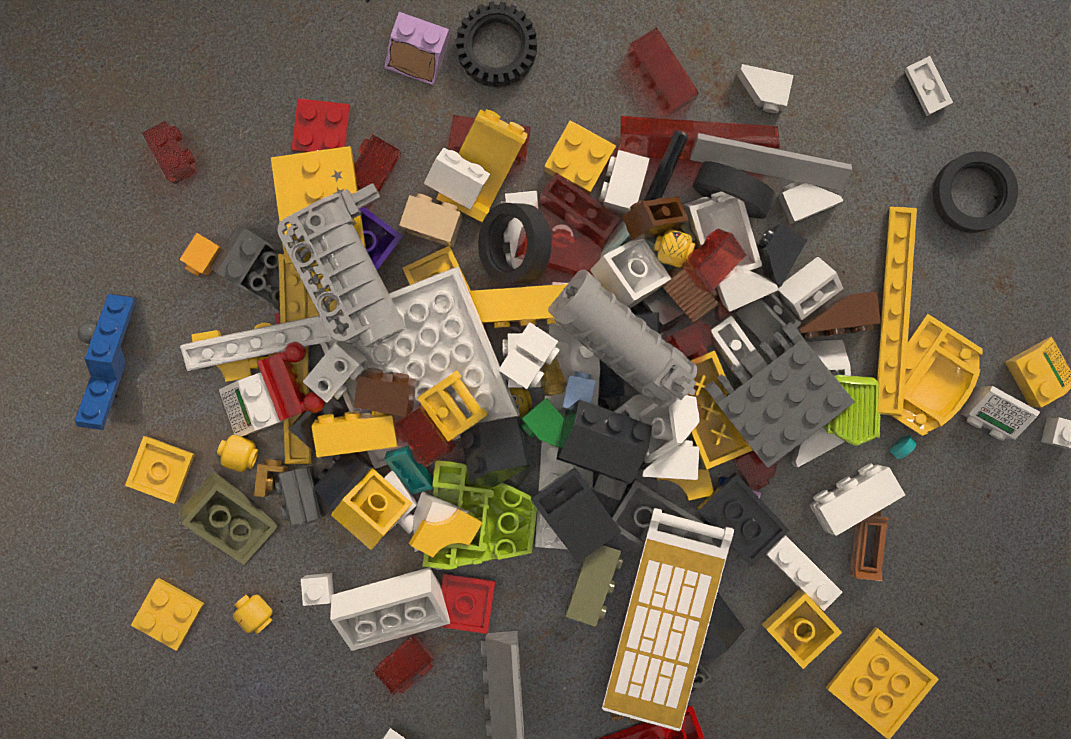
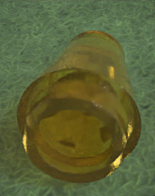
M556 356L550 365L545 363L541 368V372L544 373L541 378V389L544 390V395L546 396L558 395L566 391L565 386L567 382Z

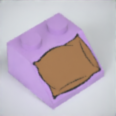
M399 12L390 36L384 68L434 86L451 38L449 29Z

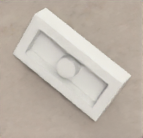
M930 56L904 69L926 116L953 103Z

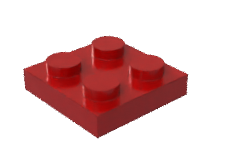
M298 98L291 150L293 152L306 153L346 147L350 104Z
M443 573L441 590L450 624L440 627L488 634L496 580Z

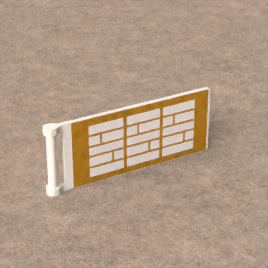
M654 508L602 706L604 711L676 731L681 730L734 529L714 527L662 513L661 509ZM659 523L721 539L722 542L721 546L718 547L657 531Z

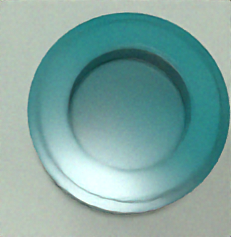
M905 435L892 445L890 453L896 459H902L915 449L917 442L911 435Z

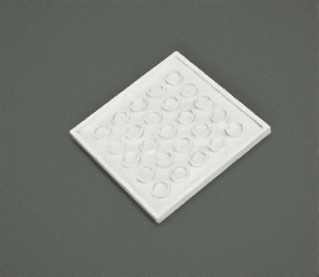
M458 266L389 293L406 326L403 332L374 348L365 347L362 339L350 343L367 358L361 365L364 370H367V368H379L386 374L404 373L409 375V378L417 379L413 410L407 417L395 415L399 439L397 447L367 451L375 469L387 465L384 457L388 451L409 446L414 454H418L461 438L459 434L450 441H447L417 399L419 395L455 370L462 376L460 378L480 408L484 407L488 413L487 416L471 427L482 422L520 415L503 373L499 371V363ZM340 319L335 320L337 325L341 322ZM344 325L345 329L347 330L349 328V325ZM346 330L342 332L343 336L347 335ZM337 340L320 343L325 354ZM350 378L345 384L348 389L343 394L349 411H360L361 414L371 413V410L354 407L357 378L355 380ZM452 385L448 386L446 390L466 418L471 416L472 413Z

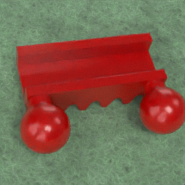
M297 341L287 344L284 351L257 361L279 421L307 410L313 413L319 412L325 405V401L314 391L309 392L305 396L299 390L301 385L296 382L297 375L292 372L293 364L289 363V361L293 363L300 362L306 355L305 347Z

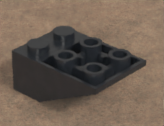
M575 466L531 497L533 504L578 563L621 532Z

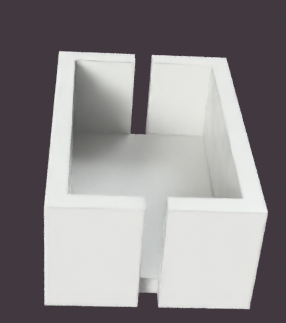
M718 192L711 195L712 199L703 197L683 204L689 219L691 232L696 237L694 242L704 276L708 281L714 283L712 276L718 274L720 269L727 266H738L746 270L762 266L743 201L724 192Z
M529 323L516 342V345H518L517 348L537 360L538 363H533L512 349L499 368V371L525 389H528L530 385L535 388L544 375L540 371L545 363L550 365L559 352V349L556 348L558 341Z
M872 463L859 469V475L854 478L846 477L836 483L837 488L832 491L824 490L813 497L815 501L809 503L824 531L837 536L905 496L889 467L873 466Z

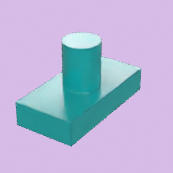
M409 446L386 452L385 462L412 495L434 489L432 487L433 477L421 463L424 455L423 452L414 454Z

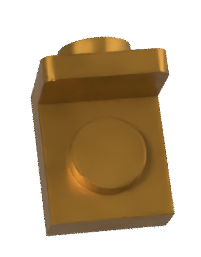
M266 459L265 463L257 464L254 496H269L270 491L273 492L275 487V476H272V471L287 472L288 466L281 465V460Z

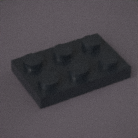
M735 472L696 508L712 526L725 529V527L734 529L730 545L751 567L790 531Z

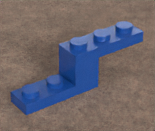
M107 295L85 356V362L91 377L75 418V423L78 427L104 430L126 365L121 344L135 307V300L132 297Z

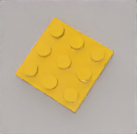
M875 627L826 688L885 738L891 739L939 679Z

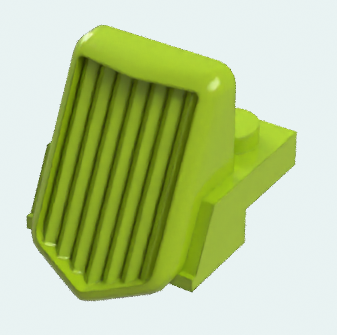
M834 376L855 403L823 426L827 434H835L838 438L854 446L871 441L875 437L880 438L878 381L872 377Z

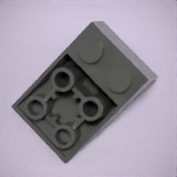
M237 224L210 268L218 275L280 311L278 254H284V252Z

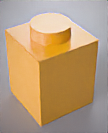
M196 233L180 260L186 263L185 269L192 274L199 276L202 273L208 276L212 271L210 267L222 248Z

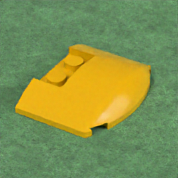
M927 314L907 343L903 415L892 417L921 436L948 422L965 404L976 385L980 373L979 355L982 356V348Z

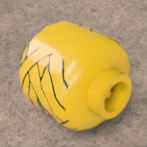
M668 229L664 236L658 235L654 250L658 251V260L660 262L681 268L685 263H690L696 244L692 243L690 235Z

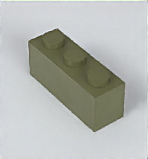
M604 544L583 559L565 612L566 617L596 627L598 620L603 621L607 606L603 605L606 595L611 597L615 586V581H612L614 572L620 571L624 556L620 555V548Z

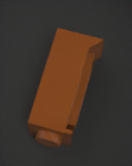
M880 510L855 525L849 575L857 579L882 581V565L887 521L889 518L882 516ZM868 525H876L871 567H866L863 565Z

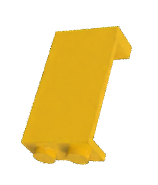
M480 109L458 154L470 163L480 165L490 175L471 209L440 192L436 199L453 204L458 207L457 210L483 222L522 144L526 140L527 133L523 132L524 128L514 122L508 124L500 120V116L491 110L486 109L484 112Z

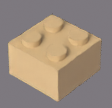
M417 193L416 197L409 195L399 226L405 233L454 248L463 217L461 212L457 210V206L447 202H442V205H438L432 201L431 197Z

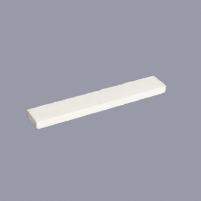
M317 315L181 345L180 348L186 369L190 371L281 352L285 350L287 344L293 341H297L305 347L334 341L335 339L328 332L321 316Z

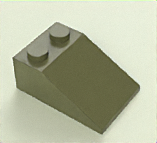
M214 471L179 510L181 524L243 565L246 564L278 527V524L250 499Z

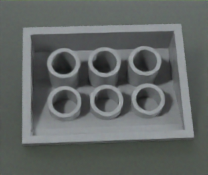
M518 631L486 634L485 641H481L482 657H487V667H483V683H488L489 693H484L485 710L490 709L491 720H486L487 736H492V739H524Z

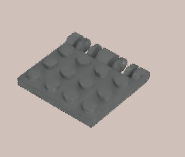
M791 322L786 324L781 330L793 344V347H790L779 332L773 334L775 342L785 352L777 358L772 348L765 342L759 345L772 363L767 365L755 349L739 360L752 377L751 379L747 380L735 364L730 367L732 374L742 384L735 391L726 377L722 374L717 377L719 383L729 394L727 397H725L714 381L704 387L767 469L855 403Z

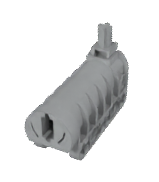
M373 183L353 194L347 189L341 193L327 196L280 221L277 230L332 338L345 343H354L362 339L365 347L374 348L390 340L406 329L397 308L354 228V225L357 224L354 218L362 215L360 208L381 198ZM290 223L291 226L287 229L286 225ZM297 236L299 240H294L293 237ZM307 247L301 253L299 252V249ZM311 252L310 260L305 263L306 254ZM318 275H323L324 278L320 280ZM321 283L323 288H318V284ZM336 300L337 307L331 312L329 309L330 303ZM340 319L341 322L337 325L335 320ZM345 324L349 325L347 330L345 329ZM346 330L347 335L343 336L342 332Z
M587 270L578 271L549 306L548 312L553 316L552 319L648 400L660 407H667L673 404L677 398L682 400L688 393L691 395L695 394L696 390L693 387L696 381L693 379L697 374L696 364L688 360L673 345L665 342L658 332L650 329L643 319L635 316L627 305L619 302L616 296L603 288L600 282Z

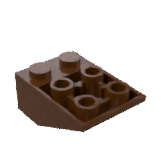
M877 291L851 294L839 298L799 325L797 330L804 339L820 337V332H824L826 337L847 333L846 329H850L851 333L873 330V325L881 323Z

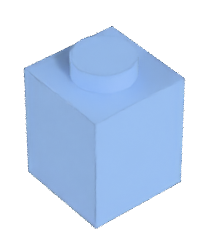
M575 371L574 376H568L562 407L569 408L579 399L588 403L592 402L596 381L590 380L591 374Z

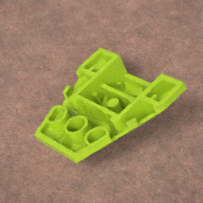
M436 460L432 486L434 487L433 496L469 511L468 514L479 519L482 525L469 546L462 543L447 545L440 549L434 558L424 553L423 567L450 570L459 566L475 565L484 561L500 560L532 553L537 508L531 501L532 496L504 483H500L494 488L472 484L469 480L467 465L458 462Z

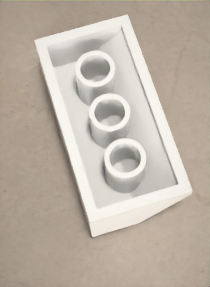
M431 567L331 595L330 620L351 651L450 624L441 586Z

